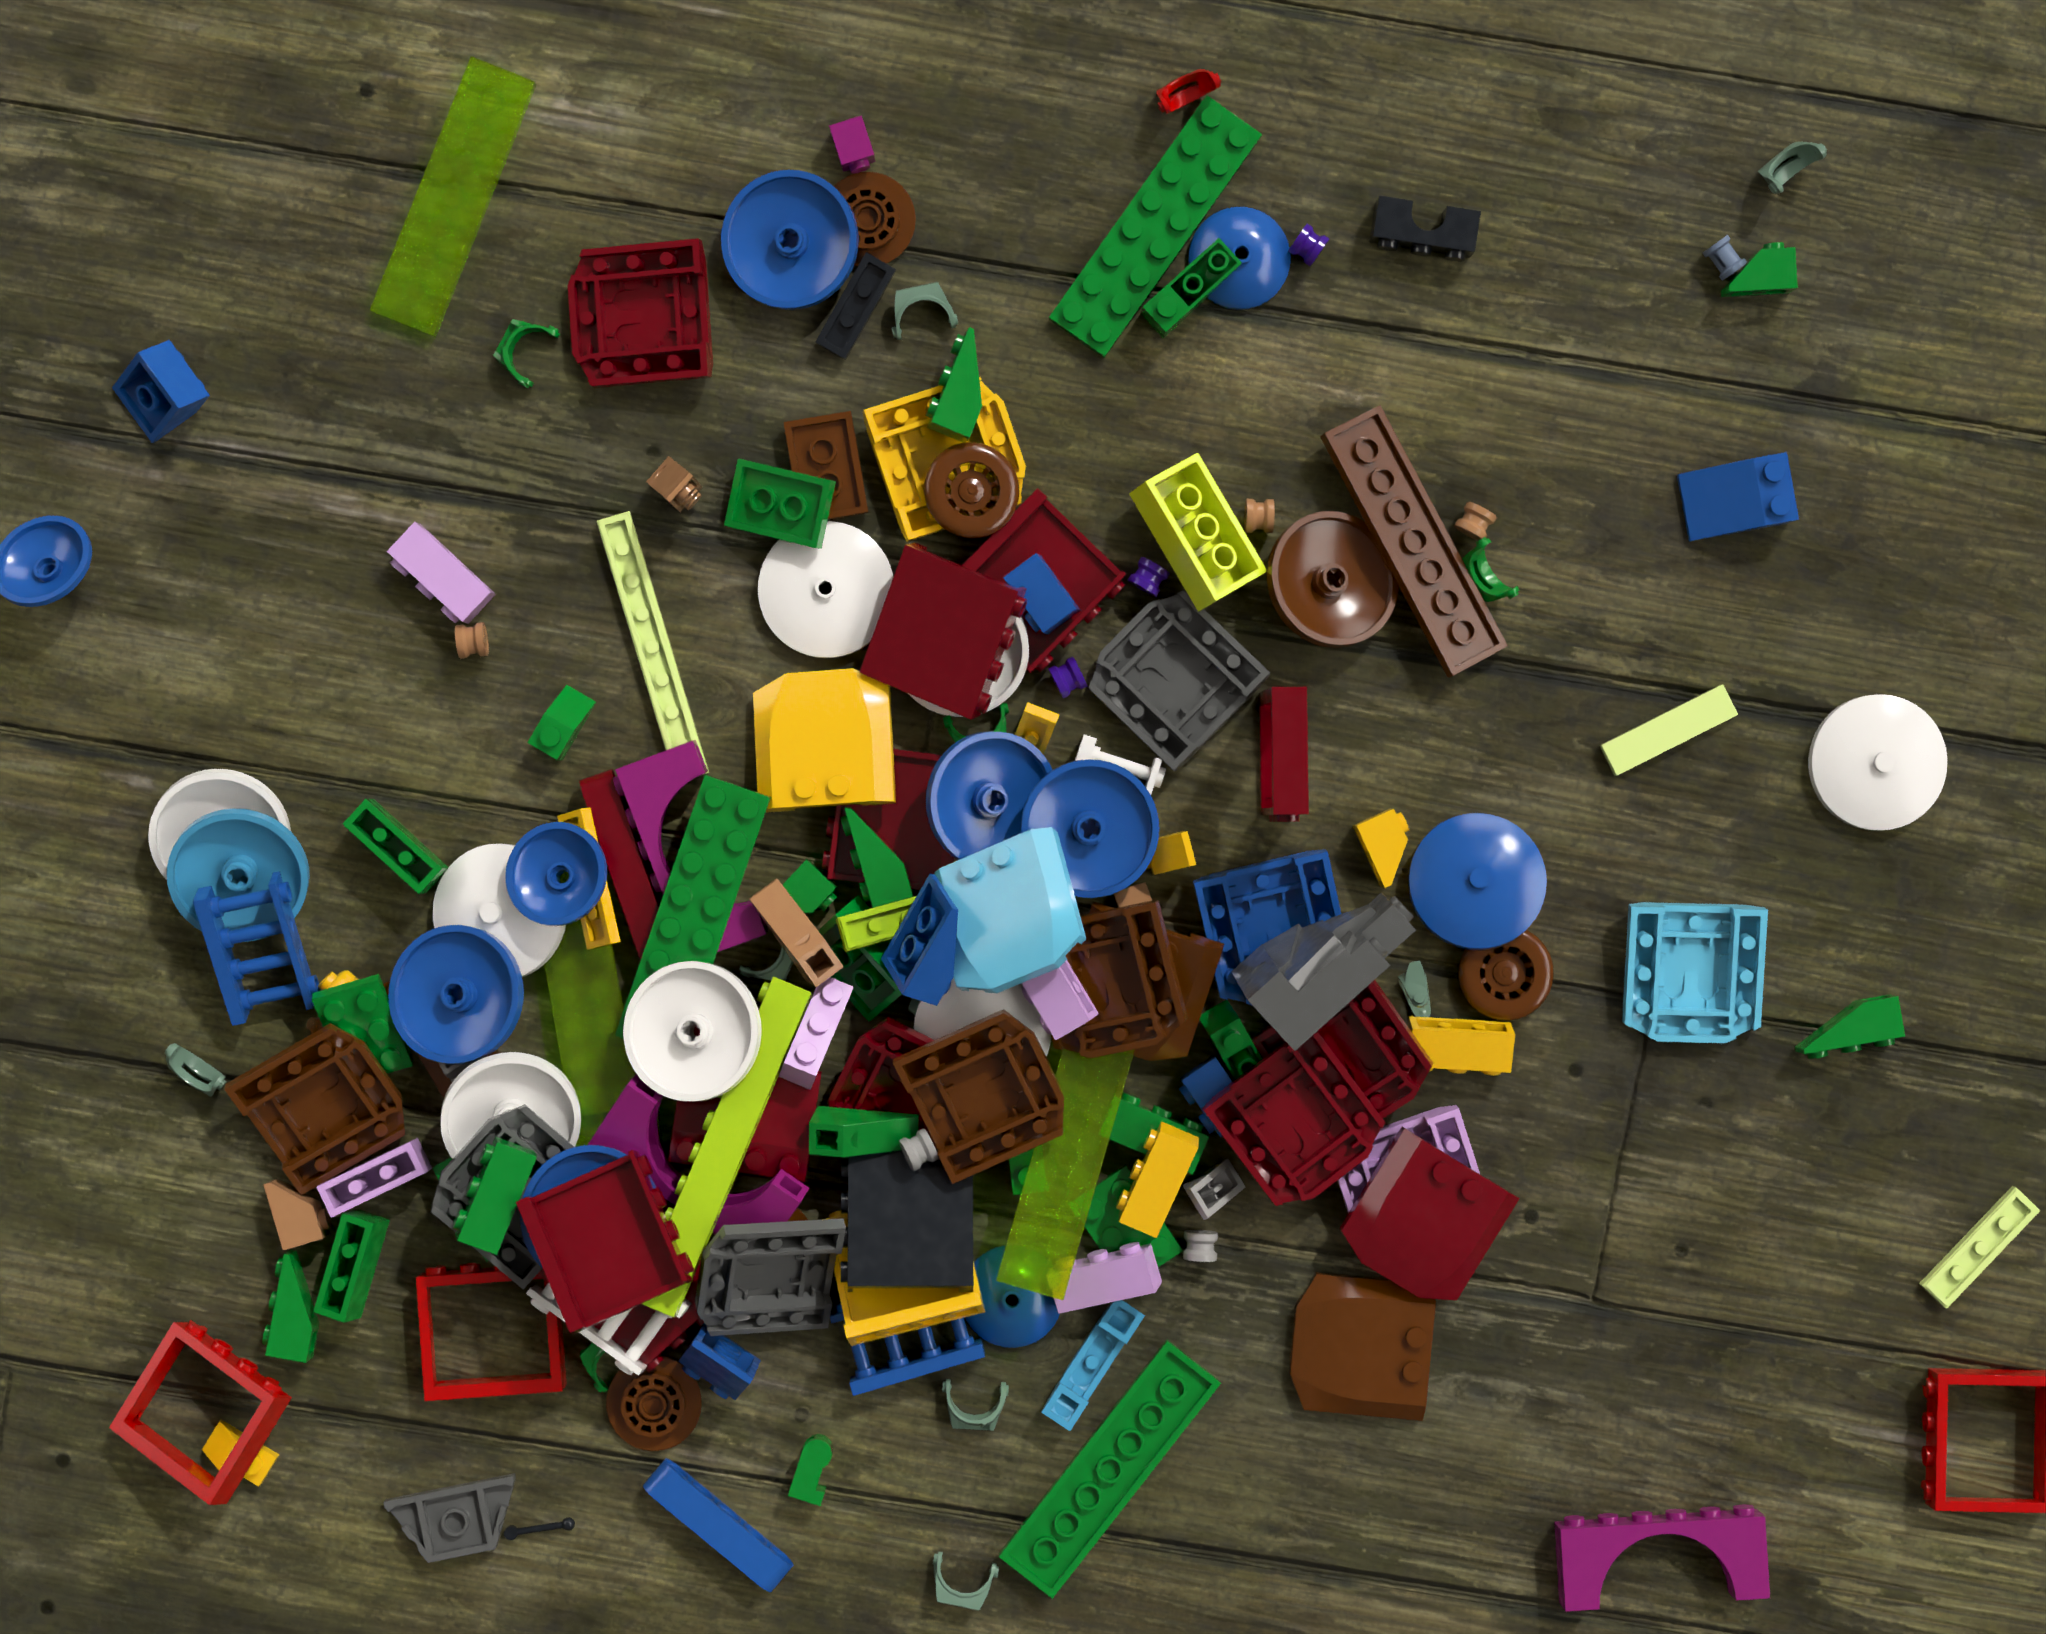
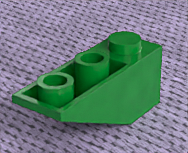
M1218 238L1142 307L1140 314L1162 338H1165L1218 288L1242 262Z
M971 327L967 329L964 336L957 334L950 351L951 354L956 355L951 367L945 365L938 385L943 386L939 399L932 398L925 415L931 418L927 428L963 443H966L970 438L982 408L974 329Z
M851 807L845 808L846 815L841 817V822L846 837L853 836L856 848L850 850L855 870L862 868L865 882H861L859 885L864 902L871 901L872 907L875 908L913 897L904 862Z
M1886 994L1853 1001L1796 1045L1795 1051L1807 1054L1808 1059L1828 1056V1050L1840 1048L1841 1053H1849L1862 1050L1861 1044L1874 1042V1047L1895 1044V1038L1905 1037L1899 996Z
M1227 999L1201 1014L1199 1020L1233 1080H1236L1262 1060L1240 1018Z
M817 1106L809 1122V1154L850 1157L901 1150L899 1140L904 1137L910 1139L916 1136L917 1131H919V1114Z
M291 1249L284 1253L283 1257H279L276 1264L275 1277L279 1278L277 1291H273L270 1297L269 1311L273 1312L271 1325L267 1324L265 1327L262 1344L267 1345L265 1356L307 1363L314 1356L320 1323L317 1314L313 1312L314 1304L297 1250Z

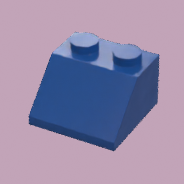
M170 340L138 352L112 387L151 443L158 441L197 413L210 396L203 383L196 377L185 362L183 355Z

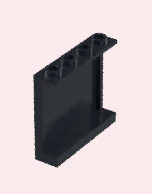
M902 1150L850 1156L848 1159H842L841 1180H848V1193H841V1214H848V1227H846L843 1248H848V1261H841V1282H848V1292H853V1288H959V1292H972L974 1286L973 1175L952 1184L940 1158L934 1162L926 1161L921 1164L920 1169L912 1171Z

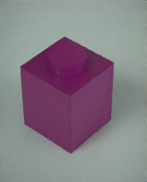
M862 115L829 125L843 172L848 170L852 174L863 172L871 167L870 163L876 162Z

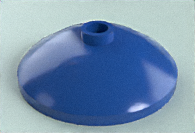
M1248 207L1226 208L1208 217L1193 236L1189 248V264L1218 238L1224 242L1234 255L1237 249L1242 248L1247 251L1248 257L1243 260L1239 259L1242 264L1207 299L1221 307L1234 310L1255 308L1269 301L1283 286L1291 263V254L1288 252L1290 248L1281 227L1267 214Z
M63 516L38 517L18 526L0 544V594L9 602L24 607L47 605L66 596L81 582L89 569L92 559V545L87 533L77 522Z
M551 822L537 826L527 832L516 843L509 856L505 875L507 891L519 912L536 923L547 926H563L576 922L596 906L603 894L607 880V863L604 852L590 833L576 825L565 822ZM564 872H568V880L565 883H561V875Z
M1003 1245L988 1250L974 1261L985 1313L965 1318L970 1327L981 1338L997 1346L1017 1348L1040 1340L1053 1328L1060 1313L1058 1314L1047 1277L1053 1265L1045 1256L1029 1247ZM1010 1294H1015L1019 1301L1016 1305L1011 1306L1006 1303V1297Z

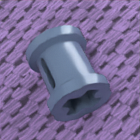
M1728 235L1702 253L1704 257H1709L1721 273L1719 277L1722 281L1747 263L1746 259H1741L1730 245V237Z

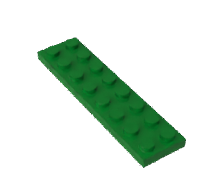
M1206 95L1051 313L1049 320L1102 358H1105L1260 140L1262 134Z
M705 774L615 1036L624 1039V1019L630 1000L639 986L653 973L678 962L697 961L714 964L771 799L770 796Z
M1166 1339L999 1552V1558L1053 1599L1220 1386L1221 1381Z

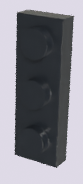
M866 252L815 341L816 344L846 360L893 278L896 269Z

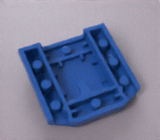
M1326 849L1305 851L1225 870L1193 881L1205 937L1224 944L1214 974L1220 998L1238 1000L1249 1005L1252 1004L1245 997L1231 972L1261 944L1268 942L1295 925L1299 924L1303 928L1341 914L1330 859Z

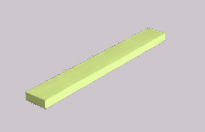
M627 511L597 520L665 749L668 750L696 739L708 770L631 512Z

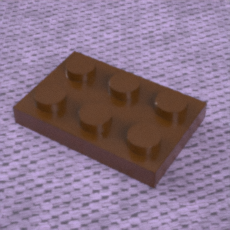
M846 411L783 422L791 470L836 481L828 520L869 513L852 412Z

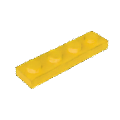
M590 807L557 816L558 822L576 825L590 833L598 842ZM607 880L603 894L596 906L580 919L587 950L621 942Z

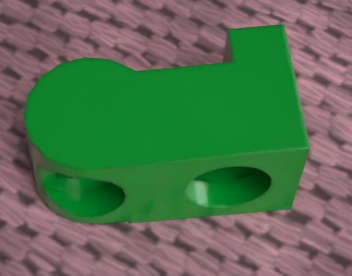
M815 1434L806 1440L788 1493L789 1497L821 1506L826 1486L819 1485L818 1482L822 1469L829 1464L833 1454V1445L827 1436Z

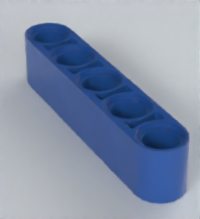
M665 1458L643 1484V1488L653 1499L767 1592H772L794 1566L791 1559L670 1459Z

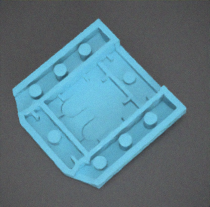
M1052 827L1030 829L941 867L934 874L958 909L954 980L956 987L962 991L973 989L983 990L986 993L1002 992L1059 968L1067 960L1066 954L1077 943L1082 944L1086 940L1058 832Z
M1654 902L1629 904L1622 1022L1657 1042L1728 1043L1746 1031L1761 1028L1768 909L1738 904Z

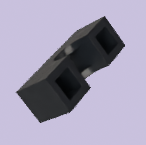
M1380 195L1376 200L1369 242L1376 243L1378 249L1397 251L1398 247L1411 249V254L1418 256H1431V252L1445 254V259L1458 262L1465 261V257L1470 258L1474 254L1481 211L1447 206L1442 212L1440 227L1427 231L1419 228L1412 219V200Z

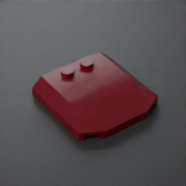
M696 238L581 250L579 255L581 259L575 274L571 275L567 285L572 354L577 363L582 367L592 387L600 388L711 378L713 351L707 265L702 240Z
M1376 980L1372 981L1318 1030L1321 1037L1382 1118L1414 1099L1433 1066L1432 1060ZM1271 1025L1252 1038L1253 1044L1263 1058L1286 1042Z
M889 1017L858 1038L829 1097V1107L919 1114V1130L924 1128L927 1131L935 1149H937L911 1094L907 1093L893 1065L894 1058L930 1043L934 1039Z
M1318 1031L1296 1051L1287 1042L1283 1043L1213 1096L1202 1108L1275 1206L1291 1201L1314 1199L1368 1158L1374 1147L1372 1145L1380 1129L1385 1124L1383 1118Z
M1402 1126L1339 1229L1359 1261L1419 1298L1457 1301L1520 1198Z

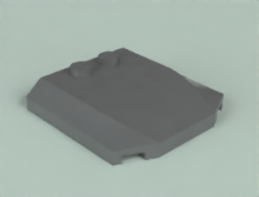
M1181 591L1177 595L1148 603L1104 647L1099 654L1089 690L1175 772L1261 687L1270 676V672L1204 609L1198 612L1187 592Z
M526 1104L492 1117L484 1123L441 1171L431 1212L452 1229L459 1209L465 1210L470 1197L466 1196V1191L472 1177H479L483 1164L479 1163L482 1151L486 1143L492 1145L495 1136L531 1149L537 1155L520 1200L523 1199L526 1187L536 1171L556 1154L574 1146ZM516 1207L497 1255L473 1247L522 1289L542 1269L533 1259L524 1242L518 1207Z
M844 1219L723 1225L702 1251L695 1297L697 1313L706 1324L709 1335L720 1336L828 1328L832 1309L830 1289L837 1254H842L846 1232Z

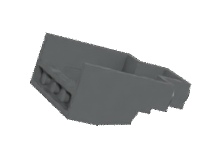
M1381 892L1368 905L1332 917L1326 921L1321 920L1303 928L1299 924L1295 925L1268 942L1261 944L1231 972L1247 1000L1290 1047L1296 1051L1390 966L1385 958L1416 931L1409 923L1414 916L1395 896L1388 900Z

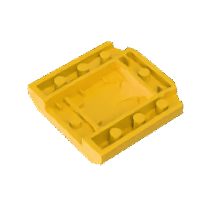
M979 377L982 408L967 442L988 445L998 450L1008 459L1016 472L1019 482V500L1017 504L1019 506L1022 499L1021 491L1026 465L1004 401L996 393L994 394ZM937 386L865 409L862 412L866 431L894 513L907 542L945 530L932 517L924 496L925 477L931 463L945 449L963 443L927 428L931 419L925 416L933 397L939 399L943 386ZM961 466V472L968 471V466ZM975 466V471L983 472L982 468ZM951 472L948 477L953 481L956 476ZM988 473L986 475V478L989 480V482H993V478ZM945 486L946 494H950V488ZM992 488L991 495L997 496V489ZM950 500L949 503L953 508H955V505ZM988 502L985 507L991 510L994 504ZM959 510V513L967 516V512ZM980 511L974 512V515L980 516L982 515V513Z
M850 668L786 673L753 693L757 792L771 797L766 813L795 811L796 808L896 803L890 685L859 673V670Z

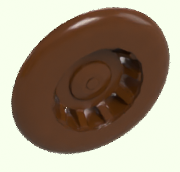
M877 172L855 173L843 178L834 185L850 205L857 222L860 240L854 265L858 266L866 252L884 263L897 258L909 245L916 224L913 202L902 185L891 177ZM861 194H870V196H861ZM876 196H881L884 200L880 201ZM856 197L853 203H849L852 198ZM886 206H891L894 212H887ZM889 219L894 221L892 228L887 226ZM886 232L888 235L880 240L879 235ZM874 239L875 243L865 244V240Z
M966 442L945 449L934 459L926 473L924 496L929 512L941 527L957 536L980 538L997 532L1011 519L1019 500V482L1013 466L998 450L982 443ZM967 465L968 471L961 472L960 467ZM975 466L982 468L983 472L975 471ZM951 472L956 476L953 481L948 477ZM988 473L993 478V482H989V480L986 478V475ZM945 486L950 488V494H946ZM992 488L997 489V496L991 495ZM950 500L955 505V508H953L949 503ZM988 502L994 504L991 510L985 507ZM959 510L967 512V516L959 513ZM980 511L982 515L975 516L974 512Z
M1525 930L1511 942L1500 946L1501 952L1496 954L1493 951L1496 948L1464 950L1459 964L1460 986L1467 1001L1481 1014L1496 1020H1516L1533 1013L1546 1000L1554 977L1552 959L1544 943L1528 930ZM1510 946L1516 948L1514 954L1508 952ZM1523 954L1528 959V961L1524 963L1520 959V956ZM1488 955L1489 959L1484 964L1483 960ZM1483 968L1484 976L1480 978V969ZM1526 968L1531 970L1530 977L1526 976ZM1526 981L1528 985L1523 991L1520 986ZM1484 983L1489 985L1490 989L1488 991L1485 990ZM1496 991L1502 993L1501 999L1494 997ZM1515 991L1517 996L1510 998L1509 993Z
M662 1356L664 1360L649 1373L644 1370L640 1375H636L634 1372L632 1375H629L619 1370L611 1381L607 1392L606 1409L613 1429L625 1442L642 1450L660 1451L678 1445L692 1433L701 1414L702 1399L698 1383L682 1370V1364ZM648 1379L649 1384L642 1386L641 1381ZM655 1379L664 1381V1384H656ZM671 1385L676 1392L671 1394L667 1387ZM632 1387L637 1390L635 1396L630 1393ZM679 1399V1407H674V1400ZM628 1402L632 1403V1409H628ZM671 1414L677 1415L674 1421L669 1419ZM632 1416H635L639 1422L637 1423ZM664 1424L666 1427L659 1429L658 1425ZM643 1425L651 1426V1429L645 1428Z

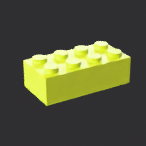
M1199 453L1150 478L1129 493L1198 612L1267 572Z

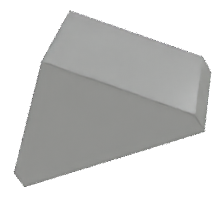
M1227 1158L1185 1183L1183 1187L1203 1220H1206L1241 1192L1245 1185Z

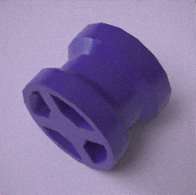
M1307 223L1288 252L1292 255H1300L1304 258V263L1311 267L1329 241V238L1325 235H1317L1313 227Z
M1140 557L1138 561L1139 568L1136 573L1130 575L1127 581L1145 593L1157 597L1160 592L1159 585L1161 581L1167 580L1170 573L1151 560Z
M1073 656L1066 659L1065 664L1060 667L1052 666L1048 668L1063 699L1068 697L1072 690L1087 687L1083 674Z

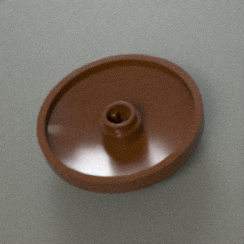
M1322 511L1299 519L1282 532L1276 540L1268 560L1267 585L1276 612L1288 628L1310 643L1330 648H1342L1358 644L1373 636L1385 625L1396 605L1399 585L1366 523L1353 515L1337 511Z

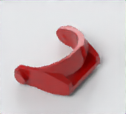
M1197 69L1158 89L1156 93L1160 102L1157 105L1161 113L1169 114L1221 87V79L1218 73L1214 74L1205 69ZM1195 81L1196 84L1181 89L1171 97L1168 96L1180 86Z

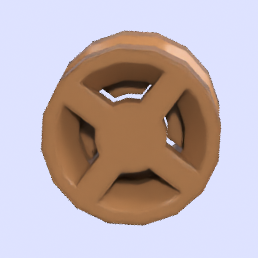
M1246 499L1244 511L1245 533H1252L1254 530L1273 533L1274 499H1266L1264 502Z
M1467 502L1464 506L1465 513L1463 517L1456 521L1454 527L1477 541L1483 537L1486 538V530L1489 525L1494 524L1497 519L1496 515L1482 506Z
M484 622L476 623L473 627H466L463 624L455 626V642L460 659L468 658L470 654H478L481 657L488 656L489 643Z

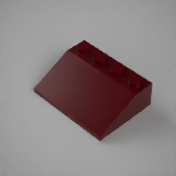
M818 1071L811 1090L778 1077L738 1172L774 1177L780 1169H783L797 1180L805 1182L810 1161L809 1122L817 1108L822 1071ZM716 1097L704 1101L677 1100L668 1162L693 1165V1163L688 1161L696 1142L702 1144L707 1133L706 1130L702 1129L704 1121L710 1110L716 1112L721 1100L720 1098Z

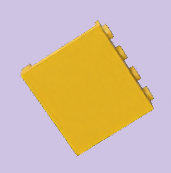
M841 1210L829 1214V1218H826H843L845 1226L848 1227V1214H841ZM842 1248V1254H837L834 1273L846 1324L844 1325L846 1339L851 1346L985 1313L974 1261V1286L972 1292H959V1288H853V1292H848V1282H841V1261H848V1248Z

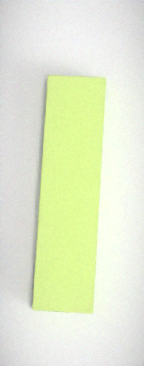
M1721 684L1599 746L1614 776H1617L1737 716L1738 713L1724 685Z
M2012 1186L1919 1284L1942 1307L1947 1309L2040 1210L2020 1190Z

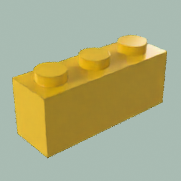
M1409 1016V1029L1433 1062L1430 1071L1436 1068L1463 1074L1467 1070L1481 1071L1491 1076L1500 1075L1501 1072L1511 1073L1515 1043V1032L1511 1022Z
M1162 1121L1157 1131L1150 1130L1143 1146L1148 1151L1143 1161L1136 1160L1129 1177L1134 1180L1129 1191L1123 1189L1116 1205V1209L1120 1210V1223L1157 1238L1199 1148V1137Z

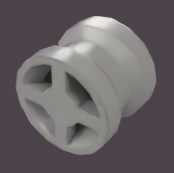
M924 1128L917 1131L916 1136L910 1139L904 1137L899 1140L901 1150L912 1171L920 1169L921 1164L926 1161L934 1162L939 1159L935 1146Z
M1209 1230L1184 1231V1239L1187 1241V1248L1183 1251L1184 1260L1197 1262L1217 1261L1214 1243L1218 1240V1232Z

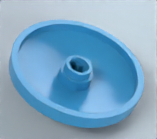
M223 809L198 818L178 837L167 864V885L171 898L181 915L195 928L202 931L193 905V899L198 888L212 886L215 897L219 896L221 899L269 889L268 884L273 872L280 871L283 882H288L291 888L292 902L289 903L295 918L306 898L310 873L308 860L300 842L282 823L266 814L253 810ZM273 902L225 912L222 917L225 928L229 927L231 930L279 920Z

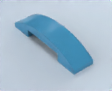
M1123 1300L1111 1302L1069 1363L1041 1413L1068 1431H1071L1088 1405V1400L1124 1344L1128 1343L1145 1315Z

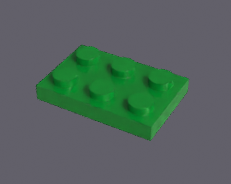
M738 459L724 526L822 549L836 481L745 459Z
M379 974L312 993L311 1000L322 1026L324 1027L331 1023L363 1040L386 1073L413 1066V1057L410 1049L399 1035L393 1023L388 995Z
M1126 1164L1069 1202L1099 1249H1107L1108 1253L1118 1251L1121 1246L1131 1242H1139L1140 1246L1151 1243L1157 1266L1160 1267L1183 1251L1165 1223H1163L1157 1238L1119 1222L1120 1210L1116 1209L1118 1199L1123 1189L1130 1190L1134 1181L1129 1178L1131 1171Z

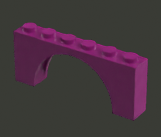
M696 739L615 769L617 776L613 777V782L619 796L625 795L630 808L626 809L625 813L631 828H638L642 839L637 842L643 860H650L654 872L650 873V879L656 893L662 891V894H664L671 874V869L665 859L662 847V825L666 811L672 799L684 785L708 771ZM750 901L734 903L718 952L767 934L768 928L766 923Z
M635 1074L588 1145L610 1147L627 1155L630 1150L638 1151L640 1156L645 1154L653 1170V1174L650 1176L655 1186L660 1188L665 1199L676 1205L679 1195L674 1193L682 1175L668 1162L669 1160L659 1140L657 1127L658 1111L663 1095L652 1090ZM780 1169L769 1182L757 1189L739 1194H729L713 1234L716 1235L723 1225L787 1222L808 1192L809 1187L783 1169Z
M1747 1504L1735 1505L1733 1510L1720 1511L1718 1507H1702L1697 1513H1686L1684 1509H1669L1665 1511L1666 1515H1652V1512L1636 1511L1631 1513L1632 1517L1619 1518L1618 1514L1614 1513L1599 1514L1598 1519L1584 1520V1517L1579 1515L1565 1516L1564 1521L1554 1522L1559 1603L1566 1612L1600 1609V1594L1603 1581L1615 1559L1635 1542L1660 1534L1686 1536L1699 1541L1712 1550L1724 1571L1728 1593L1736 1601L1770 1598L1765 1516L1758 1509H1754L1753 1505Z

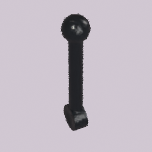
M566 1517L562 1522L517 1528L514 1525H510L505 1529L504 1536L508 1540H514L518 1535L561 1528L570 1531L575 1527V1521L571 1517Z

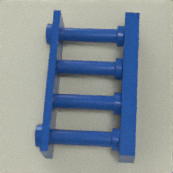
M280 871L273 872L268 884L269 889L221 899L219 896L215 897L212 886L198 888L193 899V905L232 1026L246 1023L249 1012L253 1009L254 1005L302 995L306 1010L313 1009L312 993L320 991L317 976L311 975L289 903L292 902L291 888L288 882H283ZM274 903L279 919L277 921L231 930L229 927L225 928L222 917L225 912ZM278 934L284 935L288 948L287 952L245 961L234 958L232 948L236 943ZM293 965L298 982L250 992L249 989L244 990L241 980L244 975Z
M839 1303L835 1305L836 1310L831 1311V1323L843 1320L844 1325H846L842 1306ZM964 1318L951 1321L956 1340L953 1341L954 1346L942 1350L939 1345L936 1346L931 1326L917 1329L923 1350L920 1351L921 1356L908 1360L907 1355H903L898 1335L885 1337L884 1340L890 1360L887 1361L888 1366L875 1369L874 1365H870L864 1343L851 1346L857 1370H855L856 1375L851 1376L849 1382L852 1394L855 1396L985 1357V1349L982 1339L974 1340L973 1336H969Z

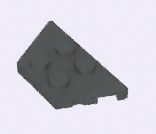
M512 1473L385 1499L383 1504L384 1508L388 1512L391 1511L402 1525L401 1529L409 1540L416 1543L418 1551L427 1563L495 1550L498 1546L516 1475Z

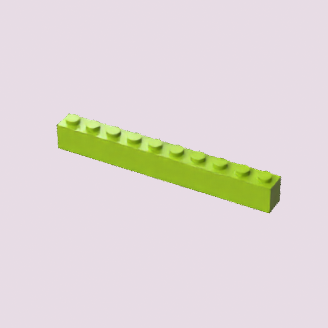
M774 976L770 983L764 982L757 1001L762 1003L759 1008L762 1033L756 1060L748 1074L738 1085L725 1094L718 1096L721 1100L716 1112L712 1110L708 1112L702 1127L707 1133L702 1144L695 1143L688 1160L693 1163V1166L688 1176H681L674 1194L679 1195L674 1209L668 1207L665 1213L667 1221L673 1219L679 1231L680 1239L676 1240L680 1252H687L694 1268V1271L690 1273L692 1280L701 1261L702 1251L710 1240L779 1077L783 1063L813 996L812 992ZM691 1282L651 1299L642 1305L673 1318L677 1317Z

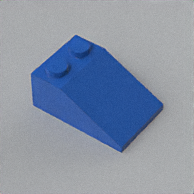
M1787 452L1677 475L1689 541L1788 524L1799 520Z
M931 873L893 936L881 960L902 995L937 1006L942 996L948 992L951 981L954 978L958 909L936 875Z
M704 1323L678 1362L684 1365L682 1370L696 1380L702 1377L712 1384L710 1389L724 1399L730 1396L736 1400L753 1380L761 1360L725 1335L710 1336Z

